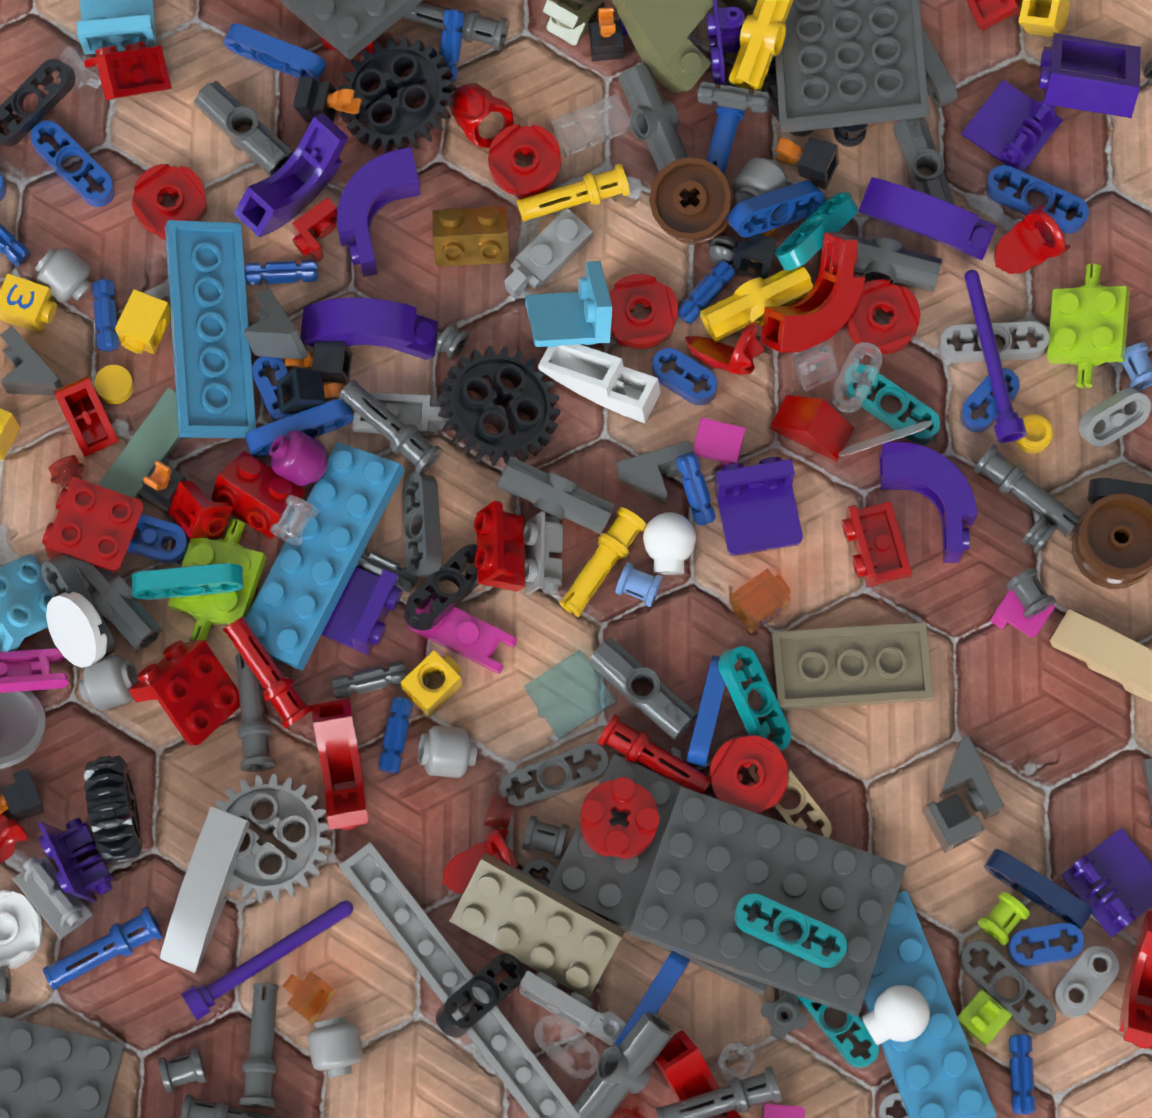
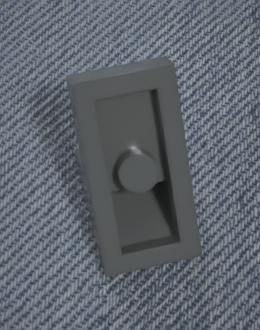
M267 288L257 293L256 297L262 309L256 311L260 321L244 330L253 353L261 357L304 359L307 357L308 354L297 330L271 290Z
M10 326L0 334L6 345L2 352L16 368L1 380L4 389L9 394L55 396L53 391L63 387L60 379L14 327Z
M690 441L617 462L616 475L618 481L661 503H666L667 491L661 475L666 474L667 477L681 475L676 458L687 452H693Z
M966 736L961 739L956 747L939 797L967 785L969 790L966 791V795L972 809L976 813L980 811L984 820L999 814L1004 805L970 737Z

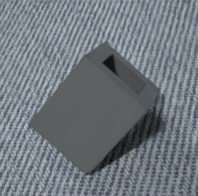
M957 794L936 804L933 801L927 804L922 811L944 853L978 837L984 830L978 816L970 817Z

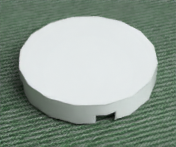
M64 592L51 598L47 605L46 619L50 635L61 654L73 665L81 668L91 666L100 661L106 654L107 637L105 633L100 634L98 625L102 624L101 618L91 602L76 592L70 594Z
M0 890V968L1 966H8L9 969H14L31 960L41 947L44 935L43 917L24 895L10 890Z

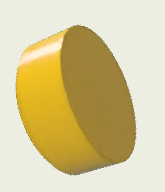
M108 365L102 368L95 377L94 386L101 400L108 404H121L128 400L133 393V379L128 370L120 365Z
M1028 414L1022 417L1027 435L1015 441L1016 445L1022 451L1030 454L1044 451L1049 446L1053 437L1051 423L1039 414Z

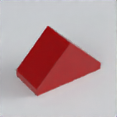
M89 376L53 391L84 457L119 442Z
M786 395L769 429L837 462L840 457L838 454L846 446L854 427L824 399Z

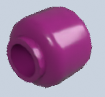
M292 430L285 436L279 435L273 441L269 450V454L272 456L271 467L273 471L297 486H305L309 483L317 482L325 473L328 465L324 445L300 430Z

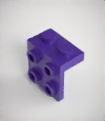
M769 457L761 460L759 465L744 467L742 463L726 465L721 469L722 471L716 472L714 488L726 547L731 556L792 547L802 542L803 535L792 487L795 475L792 459L782 460L781 457Z
M356 567L321 636L369 656L373 645H379L387 627L384 621L389 611H394L401 599L403 590L400 589L398 575L383 569L379 577Z

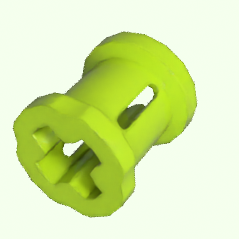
M1001 892L998 896L1000 900L986 918L981 917L977 922L979 927L996 942L1006 945L1009 941V933L1021 919L1026 920L1030 912L1009 893Z

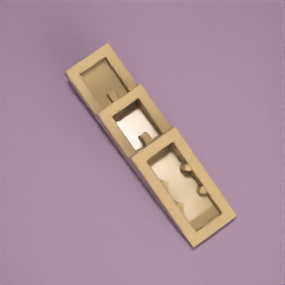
M1069 609L1050 639L1052 647L1085 661L1089 669L1122 683L1126 691L1152 702V650Z

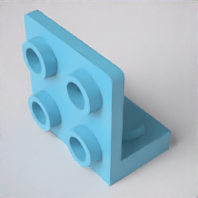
M80 0L81 21L76 22L77 36L85 55L95 54V50L109 46H117L118 51H125V45L145 41L146 47L157 46L153 0Z
M601 261L585 262V277H579L578 280L579 292L525 296V305L535 346L556 347L560 345L610 343L612 303Z
M33 554L26 555L0 567V652L17 651L25 637L48 628L46 619L47 605L53 597L43 580L41 573L42 565Z

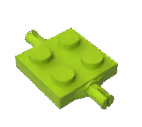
M1091 264L1086 265L1084 286L1053 289L1047 359L1050 364H1072L1077 366L1076 386L1079 388H1085V386L1087 388L1092 387L1094 366L1106 362H1125L1130 291L1127 286H1101L1102 266L1098 264H1093V267Z
M230 520L225 539L196 538L190 540L181 567L223 563L237 564L243 567V589L239 591L170 598L168 606L171 610L189 614L197 620L189 639L191 642L203 639L206 641L211 625H230L242 616L246 618L267 557L262 552L246 549L239 544L246 524L240 520Z

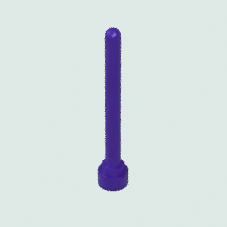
M968 270L964 276L999 414L996 417L997 424L994 425L997 442L1009 443L1017 441L1027 435L1024 419L1019 418L1018 413L1013 411L979 273L976 270Z
M346 900L340 902L205 987L202 984L197 988L193 985L180 993L196 1020L210 1013L209 1008L215 1005L214 1000L351 915L353 912L352 903Z

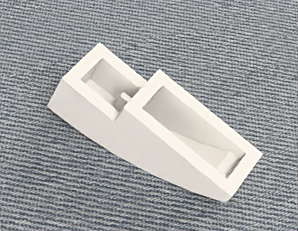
M580 344L548 347L538 365L540 371L579 395L642 423L647 422L661 394L657 377L624 367L622 358Z

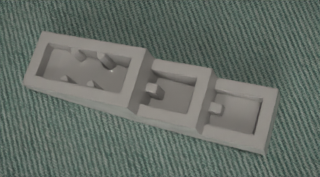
M212 806L210 807L183 879L159 959L191 972H198L227 901L224 896L239 860H236L250 821Z

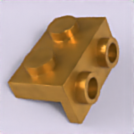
M506 206L433 210L435 265L442 267L508 263L509 246Z

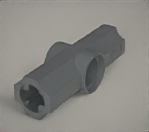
M645 63L639 64L622 72L618 80L632 109L630 115L632 132L639 140L646 141L658 171L660 172L672 161L688 157L677 132L679 126L677 109L670 101L663 100L649 66H646Z
M217 80L213 83L208 82L199 90V94L194 100V105L229 137L234 148L244 151L269 176L278 171L293 155V151L258 120V116L253 109L243 106ZM242 125L251 126V129L247 132L240 133L236 131Z
M925 117L903 119L895 123L893 130L908 171L907 181L910 188L955 205L943 171L944 159L936 151ZM926 167L932 170L934 174L926 176L917 169Z
M841 233L858 240V256L854 272L862 273L868 281L884 279L891 281L890 284L900 283L934 292L942 263L941 258L906 250L900 242L890 238L877 237L871 241Z
M511 456L497 483V486L502 488V490L532 502V506L562 520L565 517L599 534L604 530L614 508V504L593 493H588L578 488V484L550 471L545 473Z
M69 557L79 572L103 619L108 624L111 622L131 647H134L138 652L157 640L158 635L163 630L137 601L138 599L132 596V589L117 573L113 574L109 570Z
M611 637L604 641L588 660V664L625 696L630 706L640 709L673 740L681 736L697 717L696 712L659 680L655 671L640 664ZM646 681L652 686L653 691L647 696H638L631 687L636 682Z
M648 1011V1013L643 1014L619 1046L611 1045L607 1047L599 1058L596 1077L573 1105L577 1114L583 1118H610L628 1093L637 1094L641 1092L649 1081L651 1075L650 1065L675 1034L671 1026L662 1020L660 1016Z

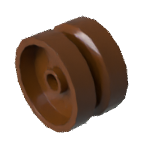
M686 157L672 161L658 173L651 185L649 202L653 217L661 228L677 241L683 244L699 246L710 243L715 237L726 233L729 229L728 216L737 205L734 189L721 170L707 160ZM693 197H697L700 201L696 207L691 204L688 205L689 200Z
M1111 494L1097 500L1085 513L1072 541L1073 559L1080 572L1093 584L1108 589L1127 588L1140 582L1152 569V506L1144 499L1130 494Z

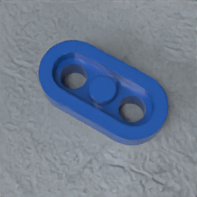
M141 514L136 527L140 534L136 539L131 540L127 552L166 564L181 560L188 548V539L183 529L174 523ZM168 540L176 542L172 550H164L163 544Z

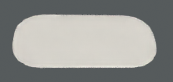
M932 421L917 423L851 445L840 451L838 456L849 455L919 432L929 427Z

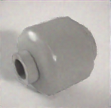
M765 158L749 160L733 182L737 203L787 186V178L780 165L773 160Z
M63 247L58 251L52 248L34 269L38 273L36 278L37 284L49 287L51 296L60 303H65L72 297L79 301L92 286L87 281L91 274V267L69 248Z
M119 655L103 658L97 663L85 667L83 670V680L79 681V691L83 700L87 703L91 702L100 711L130 703L133 697L128 692V689L138 681L137 669L130 660L126 661Z
M432 726L427 734L420 736L418 763L419 765H424L428 775L460 778L464 776L468 766L475 765L477 744L470 741V736L466 729Z
M346 1016L315 1022L316 1029L310 1031L307 1036L313 1068L318 1071L327 1070L329 1078L351 1074V1065L357 1064L363 1059L358 1026L355 1023L347 1022Z

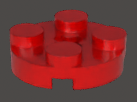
M520 124L506 127L491 142L488 157L490 175L499 188L515 195L518 199H524L545 192L556 182L562 167L560 147L556 138L548 130L538 125L532 124V127H520ZM521 154L526 157L531 154L533 156L531 160L532 165L528 167L517 165V155Z
M168 164L153 166L137 179L134 186L135 192L133 194L132 208L138 222L147 231L158 235V237L166 240L165 225L168 220L201 222L208 210L206 192L201 179L194 171L180 165L181 168L176 166L169 167ZM168 194L170 197H173L177 194L179 198L176 200L177 204L173 207L161 206L164 203L162 196Z
M649 274L629 275L614 284V288L609 292L612 303L610 334L619 346L648 349L661 344L671 337L678 318V302L673 290L667 284L665 286L663 283L656 281V277ZM636 304H642L644 309L651 310V313L647 314L645 319H638L637 316H632L630 312L635 311Z
M884 279L864 283L859 302L845 323L849 337L864 353L868 355L892 354L905 348L916 336L921 315L920 307L913 293L906 287L902 286L900 288L895 284H890L891 281ZM881 309L884 314L890 313L892 315L888 319V324L882 325L873 320L876 317V310Z
M760 736L739 737L726 742L718 749L711 762V784L718 800L758 814H762L775 807L784 797L789 785L790 767L782 751L771 741ZM753 764L757 765V775L760 776L757 783L750 782L748 786L743 785L744 777L739 773L741 768L749 769Z
M626 777L605 781L594 787L585 797L580 811V830L585 842L593 851L605 857L609 855L621 857V859H630L640 855L652 844L660 821L658 807L652 795L644 787ZM612 812H625L628 815L626 819L628 826L624 828L620 824L612 826L610 824L613 817Z

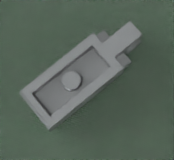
M565 208L515 258L514 262L510 265L514 271L504 281V289L516 299L529 285L534 289L539 285L543 287L592 239L593 230L569 209Z
M368 392L405 425L414 424L419 429L418 433L421 436H429V434L438 435V430L442 429L449 420V418L438 417V413L442 408L440 407L441 403L431 399V395ZM354 411L353 432L381 434Z
M529 971L526 972L520 982L519 994L582 1032H589L609 1045L615 1044L626 1023L612 1011L596 1012L591 1009L592 1003L582 995L575 992L568 995L556 988L558 983L550 976L542 972H537L536 975Z

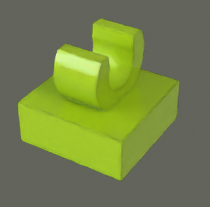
M983 989L976 994L957 1016L961 1027L984 1047L990 1043L1012 1017L1004 1007Z

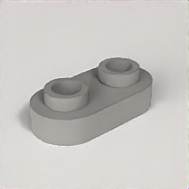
M1135 388L1121 390L1089 409L1082 416L1079 423L1081 437L1095 447H1104L1147 420L1151 411L1150 399Z
M1093 946L1080 955L1054 989L1053 1003L1060 1014L1068 1018H1079L1093 1008L1118 975L1119 961L1115 953L1104 946ZM1094 959L1104 961L1106 965L1104 972H1097L1094 969ZM1075 989L1081 993L1082 1000L1080 1003H1074L1069 999L1070 990Z

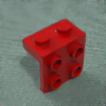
M72 476L68 489L63 488L58 497L56 509L59 512L55 522L48 524L43 536L42 544L45 545L47 556L52 559L60 554H64L94 566L116 572L123 564L143 512V503L139 499Z
M204 639L186 643L179 640L163 651L164 658L157 664L154 663L147 666L137 674L138 681L128 689V692L135 702L157 699L187 744L197 746L241 707L239 690Z

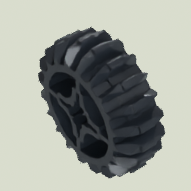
M110 755L89 761L85 766V773L83 775L85 780V798L90 826L92 827L93 838L95 839L99 856L106 863L115 861L120 863L129 861L130 858L138 857L142 850V831L136 793L134 792L133 781L131 780L127 763L121 756L110 757Z

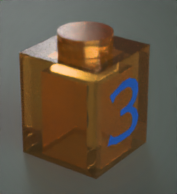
M767 568L730 594L728 605L752 635L788 609L791 600L789 597L791 590L780 575L774 577Z

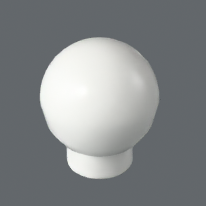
M673 512L659 514L647 524L644 530L643 541L645 550L654 559V573L662 575L684 574V560L688 559L694 550L696 533L690 521L680 514Z
M896 985L886 989L877 998L874 1010L862 1016V1019L877 1045L889 1039L905 1042L919 1037L924 1032L929 1023L930 1010L927 1000L918 990L906 985Z

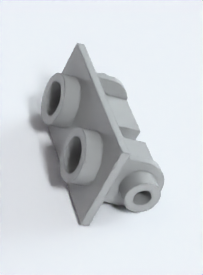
M544 511L529 519L524 526V544L526 545L525 594L527 595L543 587V593L556 594L558 593V587L562 586V559L549 558V552L557 554L562 552L563 525L559 524L560 519L558 517H545Z
M36 856L30 858L23 865L25 870L13 877L14 882L60 940L93 917L79 897L71 895L70 892L65 893L56 878L55 873L57 870L46 856L39 860Z

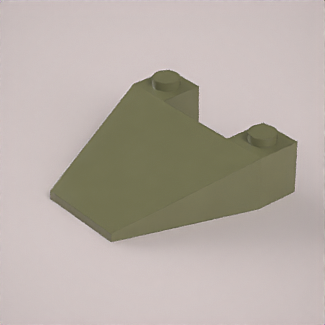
M611 0L643 64L645 63L646 66H649L655 79L670 94L691 90L712 63L687 37L712 8L713 0ZM758 0L721 1L727 7H738L743 12H748L755 9Z

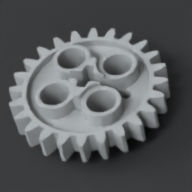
M272 774L269 784H264L260 775H256L255 786L249 787L247 782L242 779L240 780L242 791L237 794L234 790L227 788L226 791L230 800L226 803L216 799L215 803L218 808L240 818H246L267 835L273 832L277 842L296 853L297 857L294 860L290 859L269 842L262 846L263 842L258 834L248 828L245 835L250 837V844L246 850L237 854L236 860L239 861L228 890L232 893L242 886V897L245 900L255 891L259 903L264 902L267 893H272L276 903L280 902L281 891L286 890L294 898L296 897L294 888L296 884L299 883L306 889L310 888L305 878L308 874L315 877L321 876L315 866L316 862L328 863L329 861L327 856L320 852L321 849L332 847L331 840L322 837V835L332 830H329L327 823H319L327 816L326 810H313L319 803L318 797L314 795L305 799L308 791L307 787L303 784L294 791V782L290 777L284 782L283 786L279 785L276 774ZM259 804H272L274 811L268 819L258 820L254 817V811ZM301 825L306 829L304 838L298 842H289L285 839V834L291 826ZM267 858H280L282 866L277 873L267 875L262 872V865Z

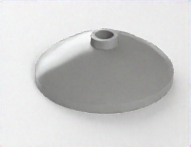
M32 691L0 693V769L22 762L34 753L42 742L46 724L45 712L41 702Z

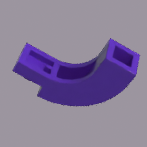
M323 113L314 116L300 144L289 160L270 177L248 186L234 214L259 238L276 231L290 222L320 194L343 162L338 156L349 137Z
M411 147L387 152L370 160L352 176L341 195L337 212V226L341 246L349 245L353 266L361 265L363 277L378 274L370 239V226L377 212L390 202L421 195Z
M871 177L858 210L859 213L883 224L916 233L982 261L996 228L995 225L978 218V215L914 189Z
M372 298L329 299L303 308L300 339L303 344L314 347L315 341L329 342V340L344 341L348 347L355 345L382 346L427 360L435 357L438 321L416 314V307L398 302Z
M907 442L883 443L879 452L880 490H910L928 498L937 508L942 521L943 563H959L964 552L963 550H969L970 542L969 528L963 526H973L977 517L975 498L966 478L950 460L928 447Z

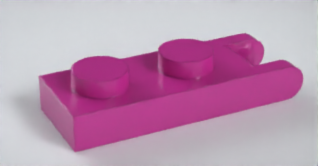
M432 598L424 609L420 610L417 608L416 613L419 615L422 612L429 614L431 604L434 602ZM456 607L430 630L420 631L408 625L409 630L497 674H500L504 668L502 664L491 659L498 644L502 642L510 647H515L518 641L514 636Z
M58 648L0 652V693L66 687L69 684L68 676L65 673L51 674L50 664L62 662L64 656Z

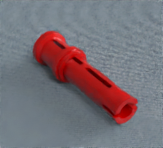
M242 616L225 627L223 631L235 645L246 664L265 691L262 692L264 700L266 702L270 701L283 719L281 725L285 729L312 711V706L304 703L293 687L295 683L293 678H289L288 675L284 677L245 620L246 618Z
M614 714L597 744L601 746L607 744L625 755L626 761L630 763L639 761L682 787L704 794L711 782L710 776L649 741L651 737L648 736L646 731L638 732L621 722L619 715ZM615 733L627 739L631 743H628L620 737L616 736ZM643 750L649 752L654 757H651L648 754L644 753ZM659 760L664 761L665 763L669 764L670 766L689 776V778L684 777L683 775L679 774L678 772L659 762Z

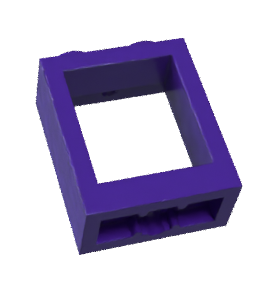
M1053 33L1051 46L1043 47L1040 68L1042 69L1038 88L1045 89L1044 104L1132 118L1140 89L1141 47Z

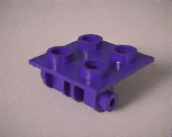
M713 0V13H707L713 83L725 85L723 54L739 52L741 47L740 33L745 17L744 12L740 8H718L717 0Z
M1002 80L961 135L1005 165L1024 172L1062 123L1063 119L1055 113L1057 106L1044 104V100L1036 102Z
M80 818L73 819L66 824L68 829L66 831L44 822L38 823L43 833L39 837V841L49 858L54 857L59 867V871L55 873L56 878L65 893L70 892L71 895L96 902L97 899L93 892L97 891L98 895H102L113 889L111 885L113 877L99 854L82 862L79 861L97 851L96 844H91L95 840L87 823H82Z
M1122 828L1060 875L1078 898L1092 908V915L1111 938L1152 906V864Z

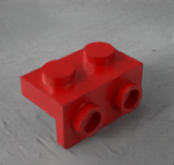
M243 451L218 474L211 499L214 502H229L233 507L231 512L233 515L272 539L277 535L281 521L302 502L305 490L277 475L273 469Z
M891 501L858 510L856 505L849 506L846 519L841 520L846 541H853L857 554L852 555V562L857 578L863 577L867 588L911 577L912 571Z

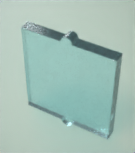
M580 650L524 686L525 691L539 709L538 716L545 718L559 740L616 703L601 681L602 676L595 672L588 664L587 659Z

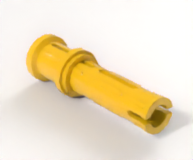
M616 164L613 170L593 175L591 172L587 173L582 177L583 181L521 200L517 199L516 203L522 222L524 223L527 220L586 202L595 206L599 205L602 199L622 194L624 197L630 195L628 181L622 164Z
M620 507L616 512L618 515L617 519L606 534L602 533L599 536V547L578 575L569 591L559 602L560 606L576 617L581 615L586 604L593 597L618 559L622 560L630 553L628 547L640 531L644 532L647 526L639 516L626 508Z

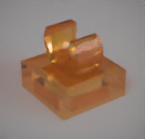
M311 971L304 981L291 974L282 986L292 995L287 1005L312 1025L336 993L323 979Z

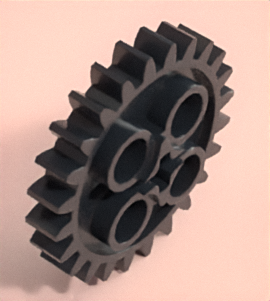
M404 36L400 45L397 46L393 38L389 37L386 48H382L376 41L374 42V53L370 54L363 49L361 50L364 57L362 62L351 60V64L356 69L354 73H343L349 85L339 86V91L342 89H352L355 91L353 98H360L362 101L358 114L343 112L340 116L348 124L346 128L353 136L357 135L356 138L362 145L368 143L375 152L381 145L387 153L393 150L394 145L398 149H404L407 147V143H411L418 150L420 149L419 139L421 137H424L429 142L433 141L429 132L432 128L443 131V127L438 122L440 118H451L445 106L455 105L456 103L454 98L448 94L456 90L452 80H449L454 75L449 67H445L447 62L442 55L437 56V52L431 45L425 49L424 44L419 39L412 45L408 38ZM414 68L410 75L402 77L405 70ZM380 82V86L375 91L369 92L372 85ZM425 99L422 106L413 108L418 100ZM392 113L391 118L387 122L380 123L383 116Z
M491 346L487 347L484 356L477 349H474L470 355V360L462 356L457 363L458 367L451 366L447 373L449 378H444L440 386L445 392L440 393L437 402L445 406L440 409L438 417L449 418L442 429L443 431L454 430L456 432L451 443L455 444L463 441L465 443L462 452L464 455L472 449L477 451V462H480L485 455L490 456L491 466H495L500 457H503L505 464H507L510 456L513 458L516 456L518 460L525 462L529 457V453L533 456L538 455L542 449L541 445L546 446L551 440L549 434H553L558 427V424L553 420L558 418L561 411L552 406L556 405L560 397L548 393L555 383L554 381L543 382L542 378L545 373L540 370L535 372L532 369L535 363L534 358L526 363L521 362L522 351H518L512 358L508 357L507 347L504 346L499 355H495ZM500 379H508L513 383L514 388H507ZM467 391L478 393L482 401L471 399ZM517 411L526 413L531 421L527 422L520 419ZM483 424H491L496 428L498 434H490L485 430Z

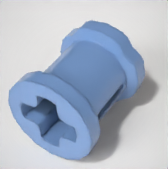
M1145 342L1127 347L1125 362H1118L1123 364L1131 380L1129 387L1139 391L1152 386V362L1147 354L1149 347Z
M627 562L619 578L615 594L620 596L623 593L645 601V606L652 607L662 584L663 576L658 574L654 577L635 569L633 563Z

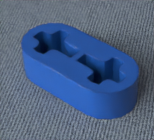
M664 348L655 354L652 360V374L658 378L661 385L695 405H705L714 399L717 392V379L715 374L674 348ZM671 360L675 361V369L682 375L673 370H669L667 374L663 373L661 362L668 364ZM687 378L695 383H700L702 379L707 381L706 389L708 392L701 390L699 393H695L693 391L694 384Z
M260 357L253 364L252 374L269 416L275 422L294 415L281 413V410L277 409L279 407L276 397L278 395L277 384L271 386L269 379L263 376L264 368L270 366L273 371H276L275 377L278 381L288 373L285 364L280 358Z
M1003 368L1005 379L1009 383L1008 391L1012 403L1019 391L1020 381L1012 370ZM989 375L966 399L960 412L961 423L971 432L979 433L986 431L996 421V417L999 416L995 398L991 395L993 390ZM984 402L989 405L984 413L985 419L979 417L974 420L970 417L972 409L978 410Z
M1058 923L1024 929L1017 932L1009 940L1007 954L1015 965L1024 968L1068 961L1082 951L1084 936L1081 930L1071 923ZM1061 932H1065L1067 938H1074L1075 941L1069 947V952H1065L1063 946L1050 947L1049 942L1057 940L1061 936ZM1022 938H1026L1029 945L1039 943L1042 945V949H1037L1030 954V959H1026L1024 953H1017L1016 947L1022 943Z

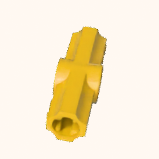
M793 0L757 1L753 15L746 17L741 29V47L729 77L732 85L750 89L752 93L755 90L761 91L773 55L777 56L783 47L786 35L785 22Z
M800 266L789 271L783 270L765 280L761 277L754 278L741 285L734 292V295L702 310L700 317L709 337L717 342L745 328L748 323L753 321L757 322L758 326L763 325L765 307L789 306L806 297L813 288L811 277L805 267Z

